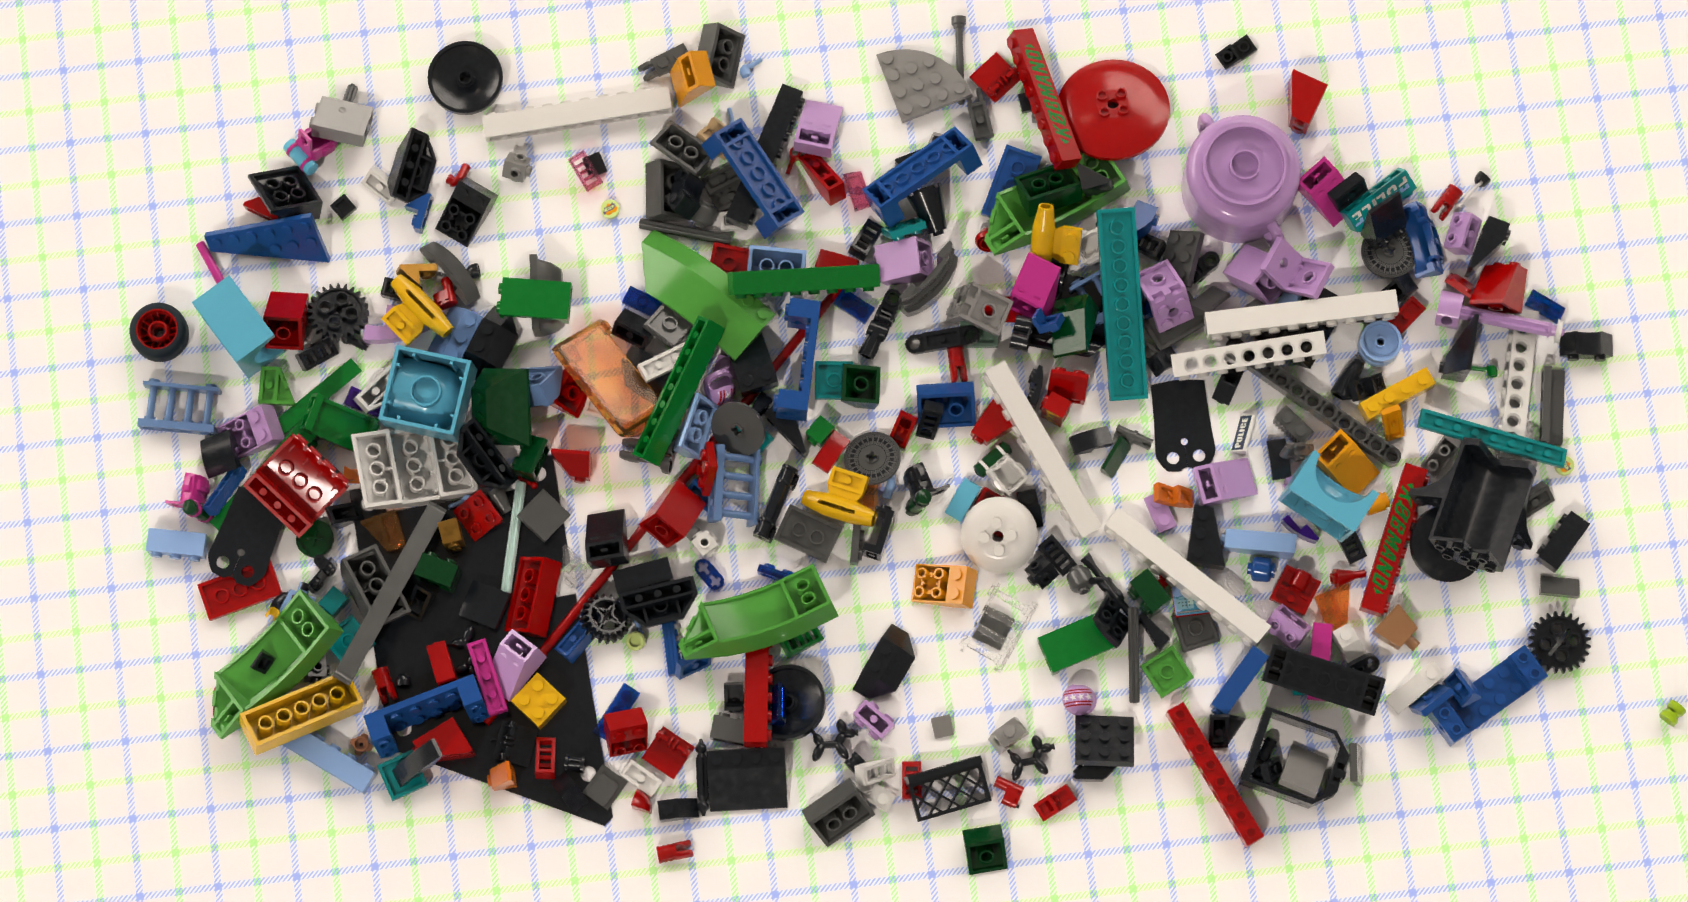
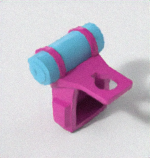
M301 128L298 130L297 140L294 138L288 140L284 144L283 150L300 167L302 172L310 176L319 167L316 161L335 151L337 142L312 136V128H307L304 131Z

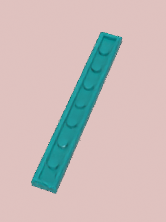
M1422 408L1420 410L1417 428L1458 440H1463L1464 437L1478 438L1490 449L1557 468H1564L1568 449Z

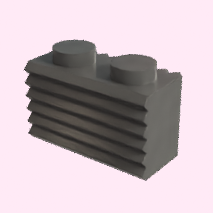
M1287 405L1273 419L1275 427L1281 429V432H1284V435L1289 437V440H1292V442H1306L1314 433Z

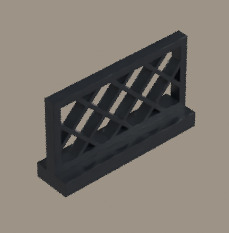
M981 755L903 777L909 790L917 822L992 801L981 764L983 763ZM978 768L979 778L977 782L967 778L971 770ZM956 774L963 778L958 788L949 783L952 776ZM935 780L945 783L940 793L931 789ZM965 780L974 784L970 795L961 790ZM921 785L926 788L922 798L915 795L913 787ZM947 785L956 790L952 799L942 795ZM977 787L984 790L986 798L978 800L973 797ZM929 791L938 795L933 805L924 800ZM959 792L968 797L964 805L954 802ZM940 798L950 802L946 810L942 811L936 807ZM922 803L931 807L929 814L921 817L919 811Z

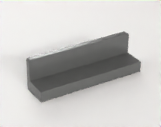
M1546 365L1541 369L1539 441L1561 446L1563 444L1565 371L1554 370L1552 366Z

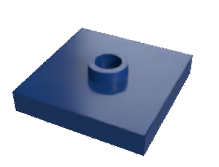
M1438 683L1412 703L1409 709L1415 714L1426 717L1455 693L1452 688Z

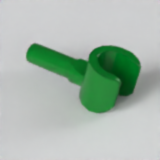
M1494 365L1471 367L1473 371L1487 372L1488 378L1498 376L1497 368Z

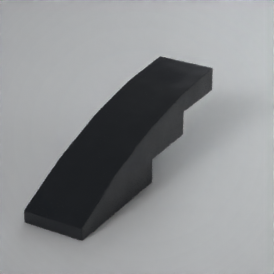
M435 738L416 749L392 770L400 788L406 786L412 779L419 777L425 770L432 768L443 756Z

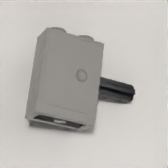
M353 83L348 85L343 100L326 96L321 97L320 102H317L315 105V116L311 117L309 122V128H312V136L364 147L373 121V107L353 103L358 86H355Z

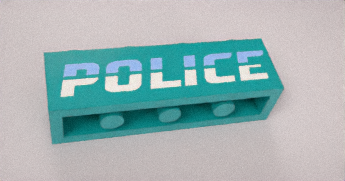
M1398 167L1339 213L1349 229L1358 233L1362 230L1369 210L1397 191L1401 194V199H1406L1413 194L1417 187L1408 172Z

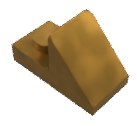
M437 263L399 264L396 275L402 274L420 287V277L421 279H431L438 271Z

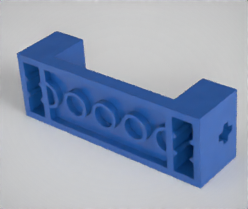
M742 118L714 132L701 144L711 160L724 154L764 215L754 224L764 239L790 225L805 212Z
M954 126L867 185L862 191L871 209L891 228L905 219L898 204L899 201L954 164L966 175L974 172L983 164L974 145Z
M790 297V304L786 303L784 321H788L787 328L806 330L802 360L806 361H802L800 378L804 379L799 380L798 391L779 389L778 395L774 394L773 411L776 412V418L804 422L807 420L821 301Z
M1523 645L1500 664L1473 682L1482 698L1465 707H1461L1453 696L1427 716L1451 747L1540 684L1548 675L1527 646Z
M474 674L374 711L363 717L371 741L382 759L391 757L399 752L393 735L396 731H403L409 726L421 724L425 720L439 717L451 710H458L462 706H464L472 724L483 722L490 716L481 689Z

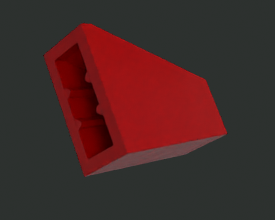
M992 399L970 434L973 437L972 440L979 445L984 444L987 446L1012 431L1013 425L1010 420L1007 421L1004 418L1002 406L996 404L994 399Z
M445 640L426 646L438 687L458 680Z

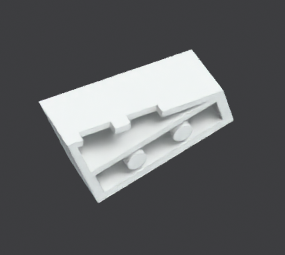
M392 363L353 399L365 413L381 407Z

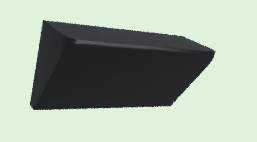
M1354 172L1330 190L1327 195L1336 210L1341 212L1367 192L1368 188L1364 177Z

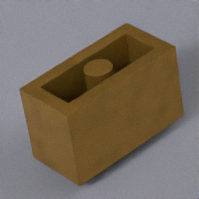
M457 518L437 522L446 551L451 553L461 551L462 547H465V542Z

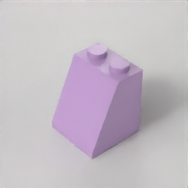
M917 236L874 246V260L879 264L880 283L886 286L922 282L934 270L931 243Z
M1245 244L1222 273L1234 286L1248 295L1260 300L1265 305L1273 304L1283 291L1260 270L1268 253Z

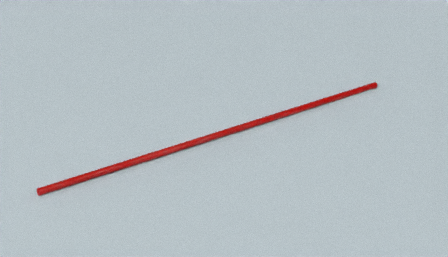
M838 289V293L827 294L820 304L819 319L844 289ZM799 329L772 362L775 372L780 369L805 338L806 330ZM759 393L746 396L740 402L750 405ZM714 436L708 441L713 442L714 445L718 444ZM693 459L677 480L686 484L696 472V465L700 464L701 460ZM641 526L628 539L629 553L647 532ZM619 565L605 567L539 648L545 656L580 615L583 604L590 597L593 598L612 575V571H615ZM497 715L489 717L483 722L489 726Z

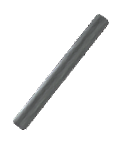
M640 218L639 228L649 231L656 230L660 233L730 245L732 239L730 234L646 218Z
M1138 607L1128 608L1130 703L1140 702Z

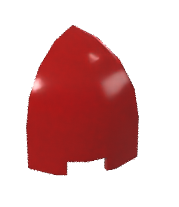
M637 789L631 802L632 809L651 814L652 805L649 797L643 791Z

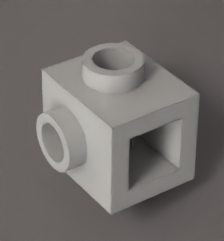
M509 152L504 160L502 177L511 179L514 182L523 183L526 177H530L533 166H530L531 158L523 154Z

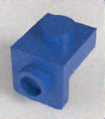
M1041 308L1036 309L1032 316L1033 325L1037 328L1039 334L1058 331L1065 320L1062 313L1045 317Z

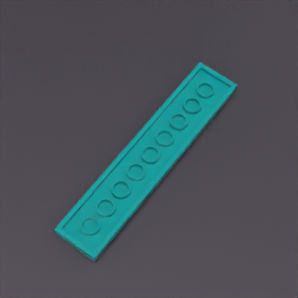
M1135 207L1096 210L1109 401L1148 399Z

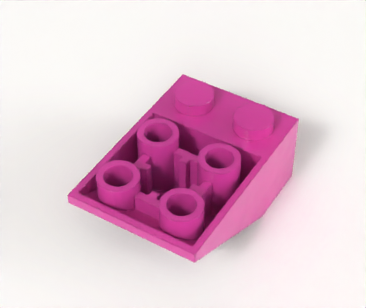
M1324 156L1301 177L1298 191L1334 228L1343 218L1334 207L1327 193L1345 179Z
M1029 252L1011 292L1010 300L1014 301L1011 310L1032 318L1036 309L1041 308L1045 317L1050 316L1055 303L1061 267Z

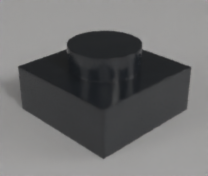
M345 194L330 205L331 209L342 221L357 210L356 206Z

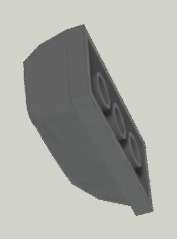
M529 254L530 279L563 282L561 268L551 262L538 259L537 254ZM531 318L532 331L535 337L554 334L565 326L559 320Z
M377 544L343 558L340 563L341 576L363 618L367 615L390 573V569ZM402 592L384 625L411 613V609Z

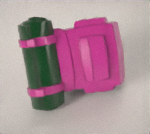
M185 472L180 501L165 500V503L172 507L183 508L184 513L203 523L208 524L214 518V516H209L202 508L210 492L209 480L204 476Z

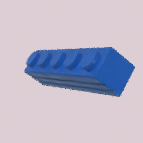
M242 464L241 467L226 473L202 507L209 516H216L220 513V510L226 505L227 500L233 495L241 480L245 478L248 471Z
M676 621L662 624L669 677L675 676L676 662L681 659V654L678 653L677 649L679 648V641H676V636H678V631L674 624H677Z

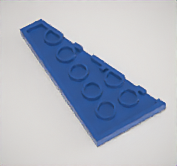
M312 213L205 232L204 235L210 252L327 263L331 259Z

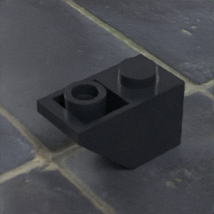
M1079 765L1074 769L1072 779L1081 782H1103L1117 767Z

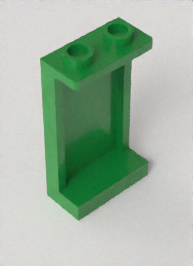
M503 277L502 283L498 285V294H501V299L497 301L496 313H499L500 318L503 319L506 316L559 320L561 323L569 324L573 290L572 283Z
M313 393L299 426V430L354 453L351 434L378 431L379 419L371 418L324 398L325 396L320 393Z
M1094 614L1037 638L1038 645L1052 676L1058 674L1061 670L1108 650L1116 649L1096 627L1092 619Z

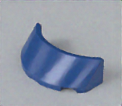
M1418 201L1403 205L1407 222L1405 229L1412 246L1415 261V279L1442 275L1444 272L1442 264H1444L1443 249L1434 222L1429 218L1426 207Z

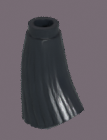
M1355 358L1344 369L1330 392L1342 401L1352 400L1348 383L1360 378L1364 363Z

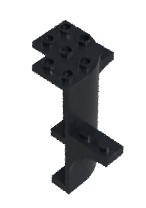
M1464 437L1453 466L1441 479L1428 486L1410 488L1408 495L1416 505H1432L1439 508L1428 539L1442 554L1441 556L1447 560H1453L1465 565L1471 571L1479 569L1489 573L1503 572L1511 546L1519 551L1523 549L1531 550L1533 542L1527 529L1526 511L1528 497L1537 470L1530 461L1495 458L1481 439Z

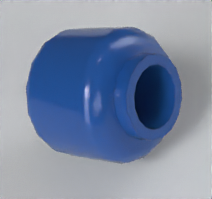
M1254 557L1252 563H1248L1247 574H1251L1253 581L1270 582L1271 578L1275 576V563L1268 557Z

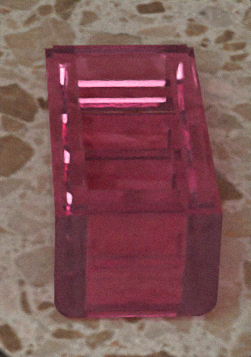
M584 150L567 159L586 192L603 183ZM582 157L585 159L578 165L574 164L575 161L579 160ZM588 164L589 167L579 172L578 169ZM591 170L592 174L583 179L582 175ZM596 178V181L589 185L586 184L590 179Z

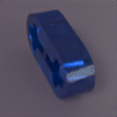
M707 559L698 560L694 566L696 574L710 590L715 592L722 590L725 584L723 576ZM700 564L708 565L706 567L709 572L708 575L704 571L699 572ZM713 576L716 580L718 578L721 579L719 581L720 586H712L713 582L710 577Z

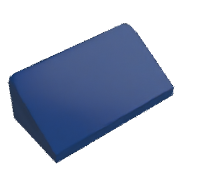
M579 621L554 648L572 664L592 642V635L585 636L587 629H581L583 623Z
M1455 668L1443 681L1447 687L1452 688L1455 693L1453 696L1461 707H1465L1482 698V695L1466 673L1458 668Z

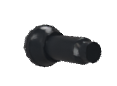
M350 336L347 337V342L341 338L344 344L353 345L361 350L366 351L369 347L366 343L356 338L352 339Z

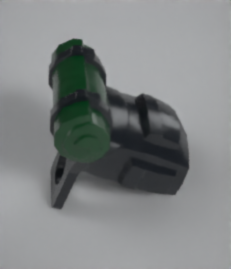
M923 462L909 467L904 472V486L909 489L911 496L906 503L905 513L909 516L918 515L922 512L923 508L929 505L933 496L944 493L950 487L947 484L933 488Z

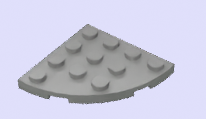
M911 49L891 50L876 54L902 123L973 96L968 84L960 73L949 63L933 54Z

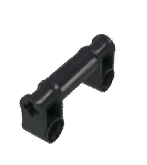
M788 464L782 465V469L778 474L763 512L753 531V537L771 544L777 530L776 521L789 491H794L799 480V470Z

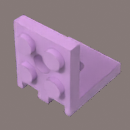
M1277 236L1260 270L1283 292L1318 299L1335 266L1329 262L1302 257L1283 237Z
M1168 259L1140 271L1141 291L1150 303L1156 329L1159 333L1194 318L1186 286Z

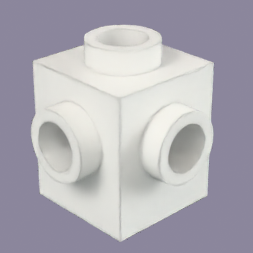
M707 530L704 532L699 531L692 537L691 543L693 547L691 550L697 557L701 556L703 560L707 557L710 559L718 552L719 546L717 542L719 540L713 532L709 533ZM703 541H708L706 546L701 545Z

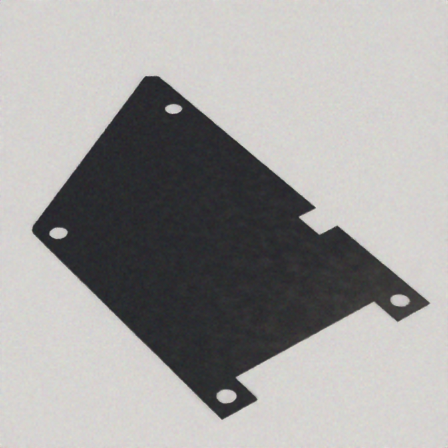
M548 455L542 468L546 471V477L542 481H536L538 487L532 489L530 485L526 484L523 509L542 489L548 492L561 505L552 455ZM522 476V478H524V479H526V480H528V481L534 482V481L529 480V479H527V478H525V477ZM361 489L349 490L351 502H358L364 519L354 523L358 550L361 551L377 544L391 571L427 505L387 512L386 509L365 511L361 507V501L363 500ZM515 490L505 491L512 508ZM459 500L437 503L439 506L447 509L441 521L457 518L453 512L457 507L449 509L448 505ZM495 507L503 518L502 523L494 526L476 542L457 518L461 526L465 547H462L461 551L454 553L446 551L442 543L439 527H437L423 553L433 552L439 555V558L446 561V558L456 561L462 574L455 592L451 593L418 581L414 575L416 567L402 590L407 603L416 583L434 592L436 599L421 622L407 614L383 625L374 641L376 643L374 652L377 668L388 666V671L398 699L393 701L386 688L388 703L384 704L383 708L437 688L438 685L426 646L445 640L447 645V642H452L456 638H462L465 629L469 626L474 627V636L470 643L485 638L489 651L492 652L491 657L493 661L499 644L509 633L504 630L520 557H547L561 562V568L571 566L564 523L544 543L521 521L511 597L497 630L459 616V612L473 580L501 590L512 510L502 515ZM555 594L546 638L521 636L539 649L577 603L576 594L557 597ZM578 616L546 655L547 658L524 684L525 686L538 672L567 700V703L541 730L515 707L511 701L506 704L508 711L498 714L489 726L484 722L472 724L464 706H462L458 710H451L439 717L425 720L421 724L412 725L411 732L407 736H400L397 731L394 732L393 735L399 752L405 753L415 747L412 741L453 717L476 753V756L439 761L434 765L488 784L487 775H490L489 769L505 762L492 758L494 751L492 748L495 747L496 740L490 742L492 738H497L501 721L504 720L538 730L537 737L556 738L555 779L565 772L564 762L566 754L581 758L586 756L585 767H593L597 773L602 764H604L585 650L572 664L554 649L579 621L580 617ZM447 646L455 669L457 665L466 663L469 654L464 647ZM468 672L463 675L457 674L458 679L469 676ZM402 673L407 674L411 679V687L396 688L395 681L397 676ZM536 741L529 768L511 763L515 769L517 787L504 790L603 826L613 818L611 807L607 811L586 795L585 797L589 803L574 814L551 785V782L555 779H536ZM540 745V748L552 747V745ZM540 753V755H551V753ZM540 761V763H551V761ZM566 771L583 792L589 782L582 779L580 771Z

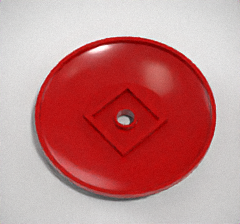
M1111 59L1086 65L1068 78L1058 95L1079 151L1096 159L1117 161L1138 156L1149 150L1159 141L1168 125L1170 103L1166 89L1151 71L1130 61ZM1111 102H1115L1118 104V106L1116 108H1110L1108 107V104Z

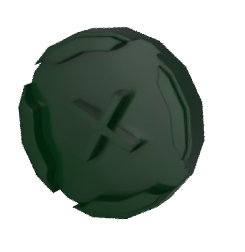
M316 520L300 538L296 536V544L305 556L311 558L318 554L324 556L333 547L334 533L327 523Z

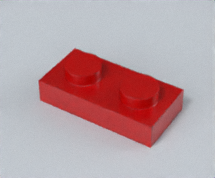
M1412 295L1399 308L1398 315L1387 322L1395 325L1402 335L1426 310V307Z

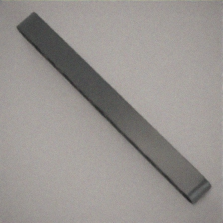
M1230 338L1225 346L1245 342L1239 338ZM1246 351L1244 353V357L1246 355H1252L1253 357H1255V354L1252 351ZM1227 354L1229 358L1234 361L1236 360L1233 354ZM1274 362L1266 363V366L1270 369L1269 373H1263L1260 368L1255 369V365L1247 366V370L1334 431L1337 432L1341 428L1360 449L1383 465L1392 468L1399 463L1401 452L1398 448L1280 366H1274ZM1283 377L1286 383L1279 384L1276 378ZM1295 387L1299 388L1302 394L1295 395L1292 393V389ZM1308 399H1315L1317 401V405L1310 406L1308 404ZM1329 409L1333 412V416L1326 417L1323 411ZM1345 420L1348 422L1349 427L1342 428L1339 422ZM1355 432H1363L1365 438L1358 439L1355 436ZM1371 443H1378L1381 449L1374 450L1371 447ZM1387 454H1394L1396 461L1388 460Z
M432 501L428 503L332 677L350 686L420 560L422 552L425 551L438 527L437 522H441L447 509Z

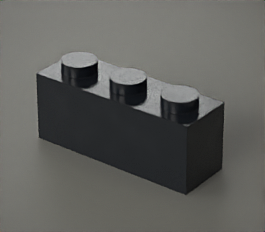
M1570 511L1568 515L1563 514L1558 521L1561 524L1557 530L1553 528L1547 536L1549 542L1546 546L1542 544L1536 552L1539 555L1536 561L1553 573L1559 569L1590 525V523L1573 511Z
M668 556L612 571L617 594L674 580Z

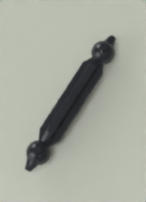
M699 739L695 747L698 753L696 757L697 798L700 801L697 808L701 815L705 816L706 811L709 809V804L706 802L709 797L707 757L705 755L707 746L702 739Z

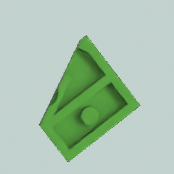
M261 366L258 395L259 405L296 406L281 367Z

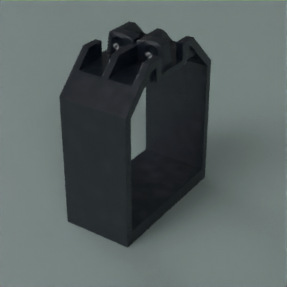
M1266 706L1260 718L1238 784L1309 809L1333 798L1337 793L1339 785L1345 779L1347 773L1343 770L1345 765H1347L1349 754L1336 730ZM1270 718L1331 740L1336 753L1321 796L1310 800L1250 778Z

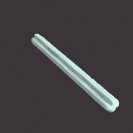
M517 481L515 485L501 590L509 594L512 591L521 521L516 516L523 510L526 483L522 481Z

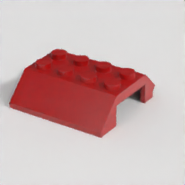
M293 433L254 472L243 486L289 530L300 538L325 512V508L330 506L348 489L349 485L347 483L349 480L341 472L336 474V468L326 458L322 460L321 457L323 455L312 445L308 447V441L299 433L297 435Z

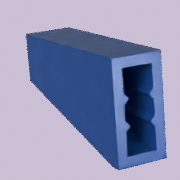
M1253 645L1210 704L1211 712L1213 714H1228L1264 666L1269 656Z

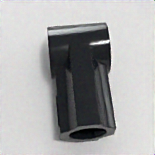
M871 320L858 354L866 359L874 360L881 343L886 339L890 327Z

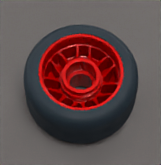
M157 302L148 304L136 312L130 323L129 334L133 346L144 358L154 362H166L179 356L186 348L189 340V327L183 315L175 307ZM159 331H165L163 336L156 337V334Z

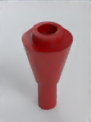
M1333 569L1332 573H1330V582L1338 588L1354 579L1366 577V571Z

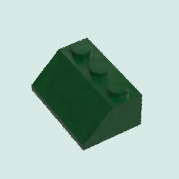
M1053 165L1014 177L1021 204L1029 217L1036 216L1038 205L1041 203H1049L1054 206V209L1082 201L1081 183L1071 168L1055 170Z

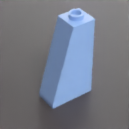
M1226 528L1225 533H1221L1220 542L1223 545L1222 551L1292 560L1295 554L1297 534Z

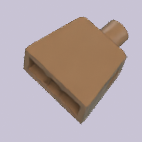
M1399 604L1394 607L1372 632L1375 637L1396 650H1399L1405 644L1414 651L1420 644L1412 636L1418 627Z

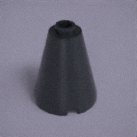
M941 182L937 183L938 187L936 188L934 185L918 189L913 192L912 196L908 195L906 197L918 218L925 220L926 231L928 234H933V237L944 234L943 230L947 229Z

